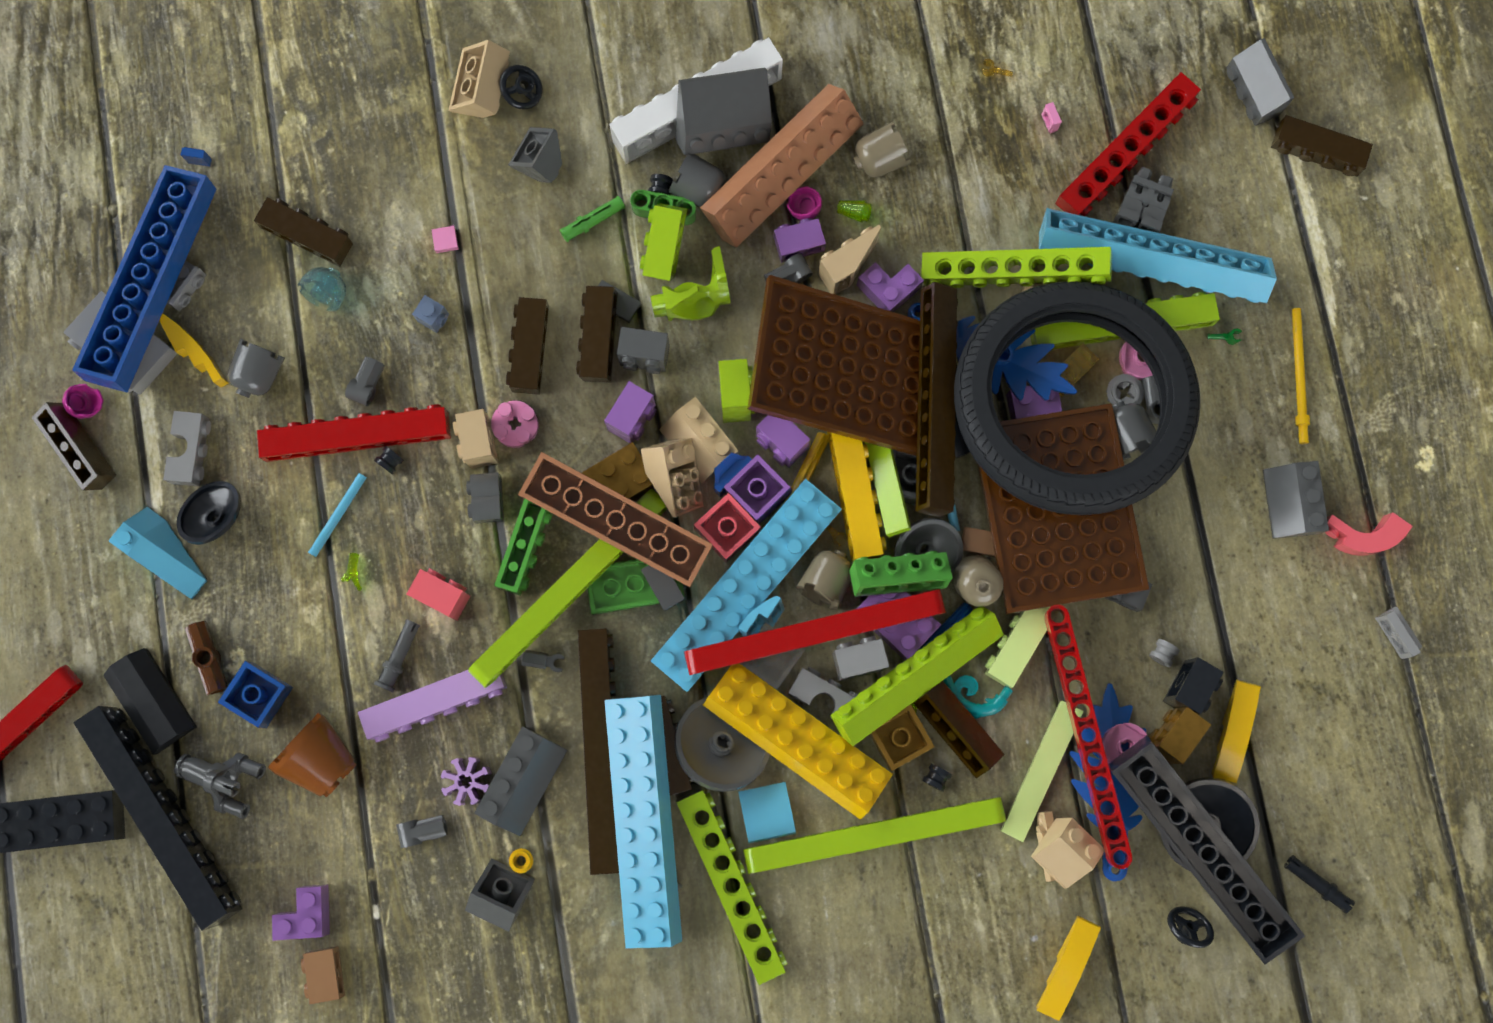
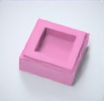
M1052 102L1045 105L1041 114L1050 134L1058 131L1062 123Z
M454 226L431 229L436 254L459 250Z

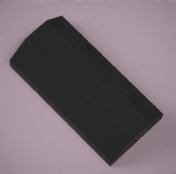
M147 648L124 656L109 666L104 673V678L153 755H157L197 728Z

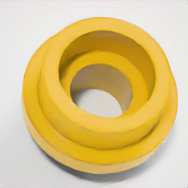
M517 849L509 857V865L514 872L525 873L533 866V855L527 849ZM519 856L525 857L526 863L524 865L518 864L517 859Z

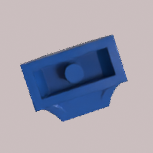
M730 453L714 468V491L719 497L726 493L724 486L752 460L749 456Z

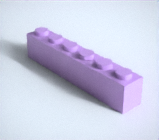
M466 670L359 711L358 715L367 740L375 739V742H380L390 738L389 733L398 731V734L411 730V725L420 722L421 725L434 721V716L441 713L444 716L453 714L458 711L457 707L466 704V707H471L479 704V699L488 696L489 699L503 694L502 690L507 688L503 674H501L490 686L484 688Z

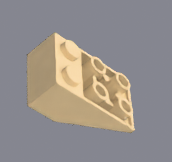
M880 225L874 228L872 226L866 228L860 233L861 236L858 238L846 240L841 244L840 249L835 252L830 250L821 257L818 275L830 293L837 295L854 283L878 242L881 230Z
M692 438L667 440L641 449L645 473L672 517H678L704 507Z

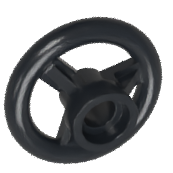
M513 65L508 67L500 77V92L505 101L512 107L525 110L539 103L543 87L539 76L531 68L524 65ZM518 72L515 84L506 88L507 78L512 73ZM534 85L536 86L535 94L532 92ZM514 93L524 94L531 101L526 103L518 102L510 95Z
M1179 906L1169 912L1167 917L1168 926L1179 942L1194 948H1205L1213 942V927L1209 920L1199 911L1190 907ZM1178 914H1188L1197 920H1186ZM1205 927L1207 936L1204 940L1199 941L1197 931L1199 928Z

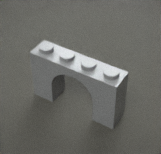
M102 291L98 293L63 332L70 338L67 342L77 350L83 347L106 296ZM154 334L128 393L134 391L141 395L178 354Z

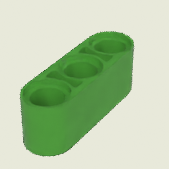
M637 190L630 197L633 213L639 217L648 218L650 209H653L654 205L662 203L690 209L692 212L686 215L685 225H691L696 220V206L694 202H690V200L683 197L646 190ZM640 200H644L647 202V204L643 207H639L636 205V203Z

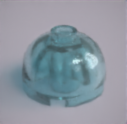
M314 267L306 272L297 284V286H301L300 293L309 302L319 307V302L329 307L326 310L330 312L337 311L346 297V285L340 277V273L334 268Z

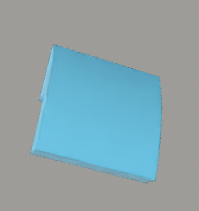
M775 596L763 602L744 619L738 627L742 637L757 634L764 624L773 628L785 610L780 597Z
M786 782L738 792L749 843L796 834Z

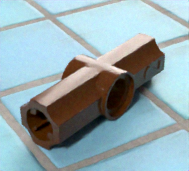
M201 621L185 627V631L193 653L192 662L198 668L206 695L209 696L225 691L228 685L220 664L221 655L215 649L207 622ZM209 652L210 661L204 664L203 656Z

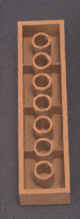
M828 84L700 207L723 241L737 248L864 124L846 91Z
M543 452L539 455L518 494L688 587L691 586L713 545Z

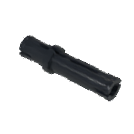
M1292 855L1287 860L1289 864H1284L1285 869H1288L1321 894L1323 900H1329L1345 914L1353 908L1350 905H1355V901L1338 890L1336 884L1326 881L1297 859L1296 856Z

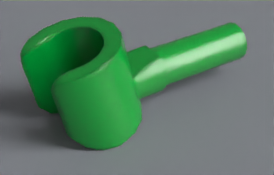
M1236 328L1223 334L1207 333V339L1226 340L1228 344L1234 345L1242 341V339H1235L1233 334H1239L1242 330Z

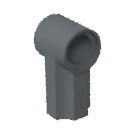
M802 253L790 257L784 265L765 274L764 279L766 281L769 275H773L792 282L802 283L809 279L813 272Z
M365 357L355 379H351L347 385L345 397L369 406L375 397V386L385 365L373 358Z
M1149 376L1142 379L1147 406L1146 412L1151 422L1158 424L1159 415L1155 413L1154 407L1160 408L1159 393L1154 377Z
M444 815L396 824L401 849L422 844V841L448 835Z

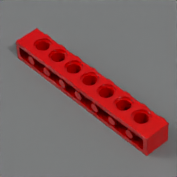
M1180 72L1061 193L1055 204L1064 212L1086 217L1093 209L1091 205L1095 201L1100 202L1108 194L1106 189L1110 185L1115 187L1124 177L1121 174L1126 169L1130 172L1139 162L1137 158L1141 154L1145 156L1153 148L1152 142L1156 138L1160 141L1169 131L1167 127L1171 123L1176 125L1184 116L1182 112L1186 108L1190 110L1198 102L1197 95L1201 89ZM1171 99L1176 100L1179 105L1172 103ZM1156 115H1161L1164 120L1158 119ZM1141 130L1147 131L1149 136L1142 134ZM1125 145L1132 146L1134 151H1129ZM1110 161H1116L1119 166H1113ZM1095 176L1102 177L1104 182L1097 181ZM1080 192H1086L1089 198L1082 197Z

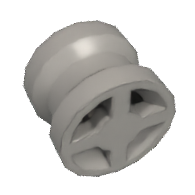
M1158 639L1156 642L1157 647L1154 651H1151L1149 657L1157 663L1170 668L1173 664V657L1178 655L1180 650L1173 644Z

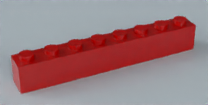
M439 404L429 405L427 409L418 410L416 407L405 408L404 412L397 413L393 410L382 411L381 415L373 416L370 413L358 414L357 418L338 416L333 421L314 419L309 424L291 422L286 427L267 425L264 426V429L257 430L259 458L265 462L451 439L449 413L445 407H441Z

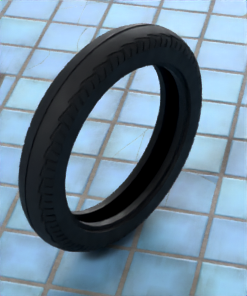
M1056 282L1030 288L1012 296L997 306L981 321L968 339L959 359L954 383V403L958 425L970 453L978 465L995 483L1016 498L1044 510L1070 515H1093L1119 510L1137 503L1154 493L1173 476L1185 460L1196 435L1200 416V388L1193 361L1184 343L1168 322L1148 305L1127 293L1104 285L1087 282ZM1078 322L1108 330L1129 343L1150 368L1159 393V423L1148 449L1132 462L1120 468L1088 475L1071 474L1051 469L1022 452L1001 426L992 398V377L995 364L1003 352L1016 339L1044 325Z

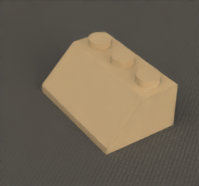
M490 40L462 48L448 111L481 118L495 115L500 106V77L509 66L510 51Z
M696 396L679 408L659 429L667 440L692 438L701 484L715 475L714 468L730 453L739 455L737 448Z

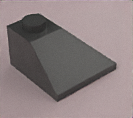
M530 127L508 165L539 182L552 183L558 176L562 165L558 132L552 128Z

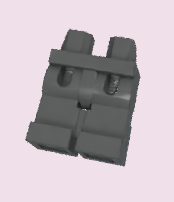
M1142 167L1131 180L1113 222L1134 227L1138 222L1136 228L1159 233L1174 191L1171 188L1173 178L1161 175L1158 183L1150 180L1153 172Z

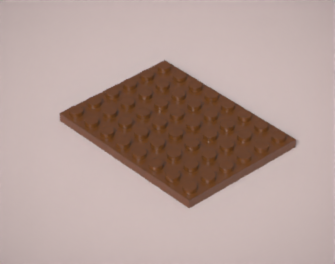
M769 275L766 280L747 409L917 456L920 320Z
M1112 403L1000 421L1008 437L1022 452L1051 469L1071 474L1088 475L1104 473L1124 466ZM978 465L997 567L1003 577L1002 594L1006 614L1149 590L1132 505L1119 510L1093 515H1070L1044 510L1030 505L1005 491Z

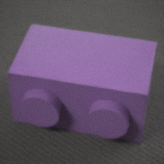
M806 218L801 220L799 224L791 226L790 224H783L774 230V240L781 263L786 262L790 257L802 253L805 257L825 251L826 242L818 218L814 220Z

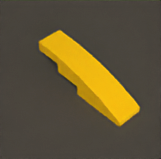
M162 313L159 322L175 352L183 358L189 356L194 367L203 373L207 370L213 383L220 388L229 384L217 363L204 347L185 329Z
M1240 680L1235 682L1222 721L1224 727L1217 745L1218 755L1211 773L1214 778L1237 783L1257 710L1261 689L1259 685Z
M1077 916L1057 955V962L1047 979V986L1036 1005L1037 1011L1060 1021L1081 978L1101 926Z

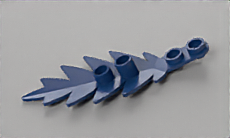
M921 303L912 304L908 309L907 317L920 320V318L915 316V312H920ZM969 316L958 321L956 357L958 362L968 339L980 324L968 327L975 320V316ZM1035 329L1016 339L1003 352L995 364L992 377V393L995 395L999 391L1002 372L1009 388L1019 401L1024 398L1027 382L1045 401L1049 399L1051 390L1071 395L1077 393V390L1067 380L1059 376L1068 368V364L1058 362L1038 363L1054 348V344H1037L1017 349L1035 332Z
M1108 683L1105 689L1102 707L1093 705L1101 738L1110 728L1118 724L1128 723L1133 709L1132 705L1119 707L1117 695L1111 683ZM1085 728L1081 733L1082 738L1086 742H1091L1093 732ZM1128 742L1121 744L1123 752L1129 749ZM1070 751V756L1084 772L1079 753ZM1088 756V762L1091 766L1095 767L1099 764V759ZM1111 772L1128 837V831L1137 826L1143 817L1142 815L1130 816L1139 806ZM1100 776L1095 779L1094 783L1099 786H1095V788L1099 791L1103 790L1106 786L1105 779ZM1071 779V783L1077 792L1093 808L1087 783ZM1104 801L1101 804V812L1104 815L1112 812V805L1109 801ZM1087 813V818L1098 827L1095 814ZM1114 825L1110 826L1107 830V836L1111 840L1118 837L1119 831ZM1122 850L1114 853L1113 860L1116 864H1121L1125 860V854ZM1104 852L1102 855V871L1104 876L1111 881L1122 880L1126 876L1128 868L1119 869L1117 873H1112V866L1108 863Z

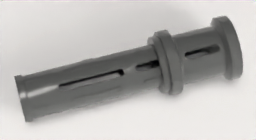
M407 619L405 620L388 661L385 660L382 666L384 668L378 681L374 682V685L394 692V684L398 675L403 672V667L401 666L420 627L419 624H415Z

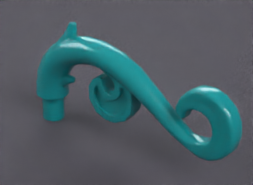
M949 675L943 680L975 719L1000 712L1007 705V699L1013 692V690L1005 686L999 695L996 694L994 698H986L985 701L987 703L976 704L970 702L961 694L962 688H967L966 696L976 694L978 682L975 678L963 675L954 683Z

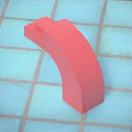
M1392 512L1384 515L1372 532L1362 533L1354 530L1336 516L1330 515L1327 517L1329 531L1325 533L1331 538L1338 539L1334 545L1336 549L1351 555L1366 556L1396 546L1405 538L1413 526Z

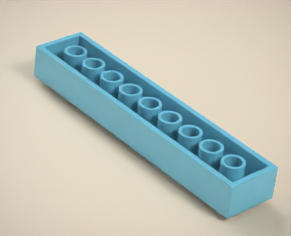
M1046 208L1039 231V249L1111 247L1112 271L1129 272L1141 278L1147 276L1163 283L1168 281L1174 282L1186 288L1191 286L1201 288L1208 293L1219 292L1230 298H1246L1253 303H1267L1277 280L1272 258L1049 208Z
M805 478L657 652L651 662L688 692L704 672L689 675L684 651L732 640L739 632L738 627L744 619L766 600L842 509Z
M661 695L605 700L625 947H672L682 942V929Z

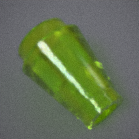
M839 200L837 214L861 223L863 221L868 222L870 219L872 204L867 203V200Z

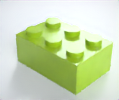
M660 203L654 205L653 209H650L648 223H651V228L649 232H646L644 246H647V251L645 255H642L640 261V269H643L642 276L667 281L672 280L676 276L687 215L686 208Z
M747 359L718 361L723 423L751 421V414H755V411L748 410L747 408L753 367L748 366Z

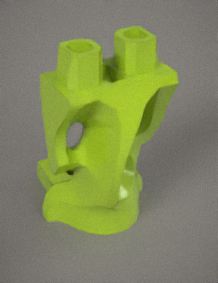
M720 246L711 250L712 276L709 285L703 286L693 282H685L674 289L669 286H662L663 294L650 296L655 318L667 316L668 321H672L674 318L691 321L701 320L713 316L719 306L731 304Z

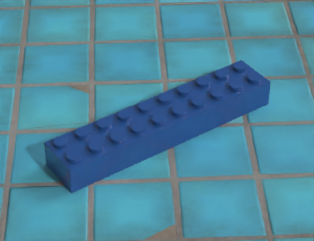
M164 165L72 369L84 381L128 393L217 190L206 175Z

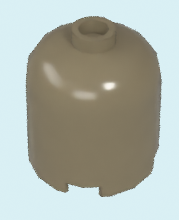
M890 122L863 136L856 143L855 151L857 156L853 160L857 169H863L869 177L878 178L911 164L910 158L905 159L904 153L908 151L900 132L894 133L893 131L895 127L894 122Z
M839 550L834 552L821 551L811 561L796 589L800 590L802 588V595L819 606L824 602L830 605V610H837L851 584L849 570L852 564L847 560V555Z
M975 555L962 559L952 574V584L956 593L971 605L978 607L993 604L1003 591V577L999 569L983 556Z

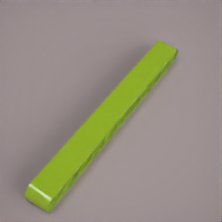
M653 488L636 502L659 516L667 510L661 497ZM599 539L471 665L468 672L484 688L490 686L624 552Z
M1001 797L749 847L743 849L747 873L751 874L1006 822L1002 799Z

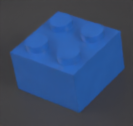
M244 661L218 703L254 726L267 728L293 687L257 664Z

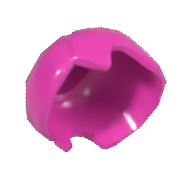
M808 186L801 187L789 196L787 208L793 217L798 220L814 219L821 211L822 198L815 189Z
M87 384L70 386L64 392L62 404L69 415L78 419H85L96 415L102 409L104 400L99 389H93Z

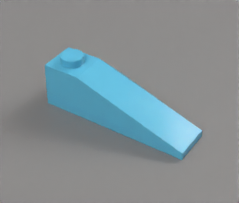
M149 507L144 508L124 521L109 539L110 543L190 599H193L207 582L195 561L183 547L180 539L172 531L168 521Z

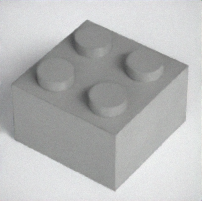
M875 636L861 639L858 645L852 646V642L837 645V650H834L832 656L839 681L887 669L889 664L882 639L876 640Z

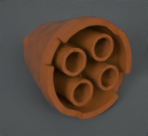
M318 712L267 768L274 774L320 797L322 795L327 797L340 784L337 779L339 777L344 779L357 764L353 762L355 760L328 719Z

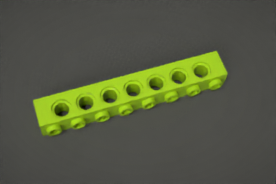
M1111 247L923 252L921 277L924 280L925 286L937 282L954 288H963L964 285L984 288L987 285L996 284L998 287H1009L1010 284L1030 287L1034 283H1043L1045 285L1056 282H1091L1103 285L1106 282H1112ZM1089 263L1093 265L1089 271L1081 270L1084 264ZM1062 264L1069 265L1066 271L1060 272L1057 270ZM1016 265L1021 266V269H1020L1019 272H1017V273H1012V272H1010V270H1011V268H1012L1013 266H1016ZM1037 265L1045 266L1041 272L1033 271ZM990 267H998L996 272L991 274L987 273V270ZM944 268H952L950 273L946 275L941 274ZM966 268H975L972 273L964 274Z
M704 790L676 802L758 985L786 973L784 966L788 963L782 950L777 952L773 944L777 942L772 928L767 929L763 920L767 919L762 906H756L753 897L757 895L751 882L746 884L742 876L746 873L741 860L736 861L732 854L736 849L731 838L726 839L722 830L726 827L721 816H715L712 807L716 805L710 792L705 794ZM704 810L709 814V821L706 824H699L696 821L695 816L698 811ZM709 833H716L719 836L720 842L717 846L711 847L706 843L705 838ZM721 855L727 856L730 860V865L726 869L718 868L716 865L717 857ZM730 878L737 879L740 882L739 889L734 892L729 891L726 888L727 880ZM740 901H746L750 904V910L746 914H740L736 910V905ZM750 924H757L760 927L761 931L758 936L751 937L747 934L746 929ZM759 948H769L771 951L770 957L765 960L760 959L757 956Z

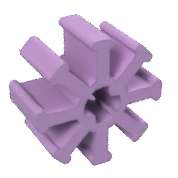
M469 757L466 769L462 758L452 760L451 764H454L458 772L457 775L450 773V770L442 771L441 778L454 780L455 783L441 789L444 796H449L452 792L459 790L453 804L458 806L465 805L464 801L467 793L471 799L470 803L472 805L478 804L482 798H479L475 788L486 792L490 784L479 782V778L491 775L489 767H483L482 770L474 773L477 763L480 762L478 758ZM463 776L471 777L470 787L462 785V780H465Z

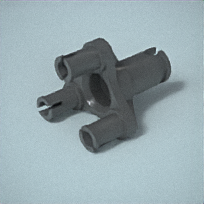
M242 753L235 754L233 758L223 763L216 762L214 764L191 757L189 754H184L178 759L174 773L177 774L176 777L202 786L206 793L211 794L215 811L223 814L227 812L240 819H244L249 814L250 805L233 799L239 792L233 788L240 789L241 785L237 778L243 772L260 779L266 771V766L263 763L249 759L247 755Z

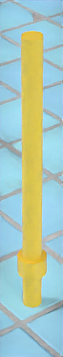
M1293 308L1292 327L1297 398L1295 424L1298 427L1299 444H1308L1310 415H1307L1301 308Z

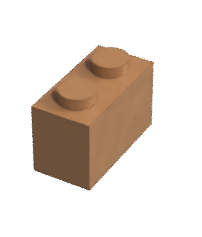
M339 946L304 953L301 959V970L303 974H306L307 983L304 985V993L306 999L309 998V1004L327 1002L344 997L345 990Z

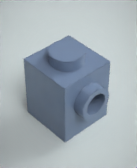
M424 295L412 315L417 322L437 333L445 325L449 313L443 305Z

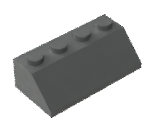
M522 726L474 814L500 828L521 836L568 750Z

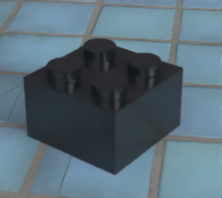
M1199 657L1185 660L1163 702L1173 708L1189 707L1198 715L1202 714V712L1205 713L1211 705L1212 700H1210L1213 691H1218L1222 685L1223 679L1221 677L1224 672Z

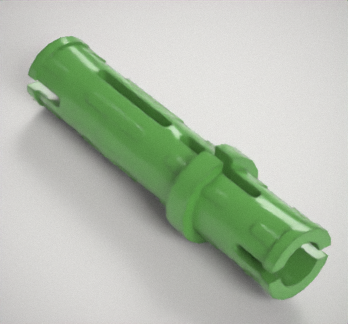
M616 196L585 216L576 217V221L559 229L564 240L569 242V240L583 232L585 234L588 233L590 228L617 212L624 210L625 205L622 199Z

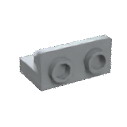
M185 261L167 304L180 312L190 303L191 296L195 290L203 285L206 274L197 266H193Z
M1393 607L1375 618L1401 659L1411 658L1421 653L1419 649L1422 645L1398 607Z

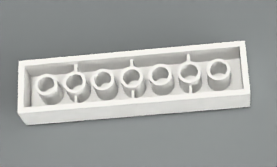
M768 37L763 41L758 40L745 51H737L730 59L724 62L719 61L710 70L704 73L699 72L692 78L766 68L768 86L782 79L783 59ZM678 84L671 91L656 95L651 102L636 106L631 113L625 116L620 115L609 124L613 143L626 164L675 138Z

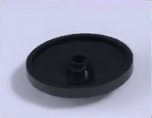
M1204 777L1186 782L1185 784L1245 860H1247L1257 845L1260 833L1259 816L1251 799L1239 787L1223 779ZM1160 834L1161 841L1171 858L1181 867L1190 871Z

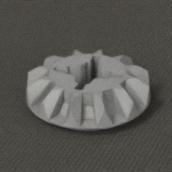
M1118 375L1108 384L1106 389L1107 401L1112 403V405L1124 401L1125 405L1129 403L1140 404L1144 396L1143 386L1137 378L1131 375ZM1130 386L1127 393L1130 398L1126 396L1120 400L1121 392L1119 389L1124 390Z

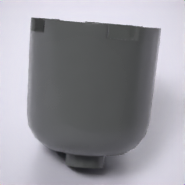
M687 154L678 170L680 175L676 182L673 181L669 193L688 199L690 202H694L695 206L701 207L725 184V175L718 167L696 154Z
M240 339L227 372L228 381L237 388L236 393L247 398L251 394L257 396L264 395L270 390L285 357L278 355L276 359L274 358L276 353L252 343L246 346L247 341Z
M1124 401L1113 405L1123 460L1131 458L1129 453L1136 450L1143 453L1150 446L1156 433V429L1143 406L1136 403L1125 405Z

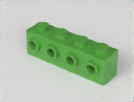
M525 498L494 584L498 589L521 596L522 591L526 592L530 582V578L527 577L530 568L534 569L538 556L535 553L537 547L542 546L545 539V533H543L545 524L549 525L553 515L551 512Z
M929 551L919 555L907 553L896 557L884 555L874 559L861 557L854 560L849 570L855 597L947 588L953 579L947 553H938L937 551Z

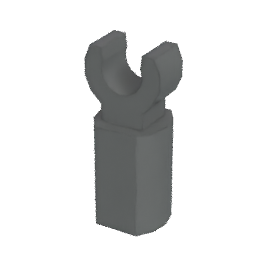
M525 650L521 665L539 669L550 667L551 670L559 673L563 669L556 668L554 662L557 659L565 660V657L561 654L549 657L548 653Z

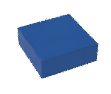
M182 147L180 155L188 164L211 166L212 159L204 150Z

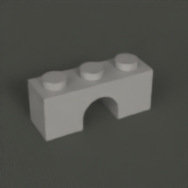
M174 411L170 434L178 439H186L187 449L179 457L166 458L163 480L171 484L199 487L200 480L204 477L203 458L206 457L208 452L206 438L211 431V422L202 413Z
M808 667L807 670L802 668L788 695L808 706L816 695L826 694L834 702L832 714L858 695L853 691H850L849 694L840 689L842 685L832 679H829L828 682L821 679V673L811 667Z

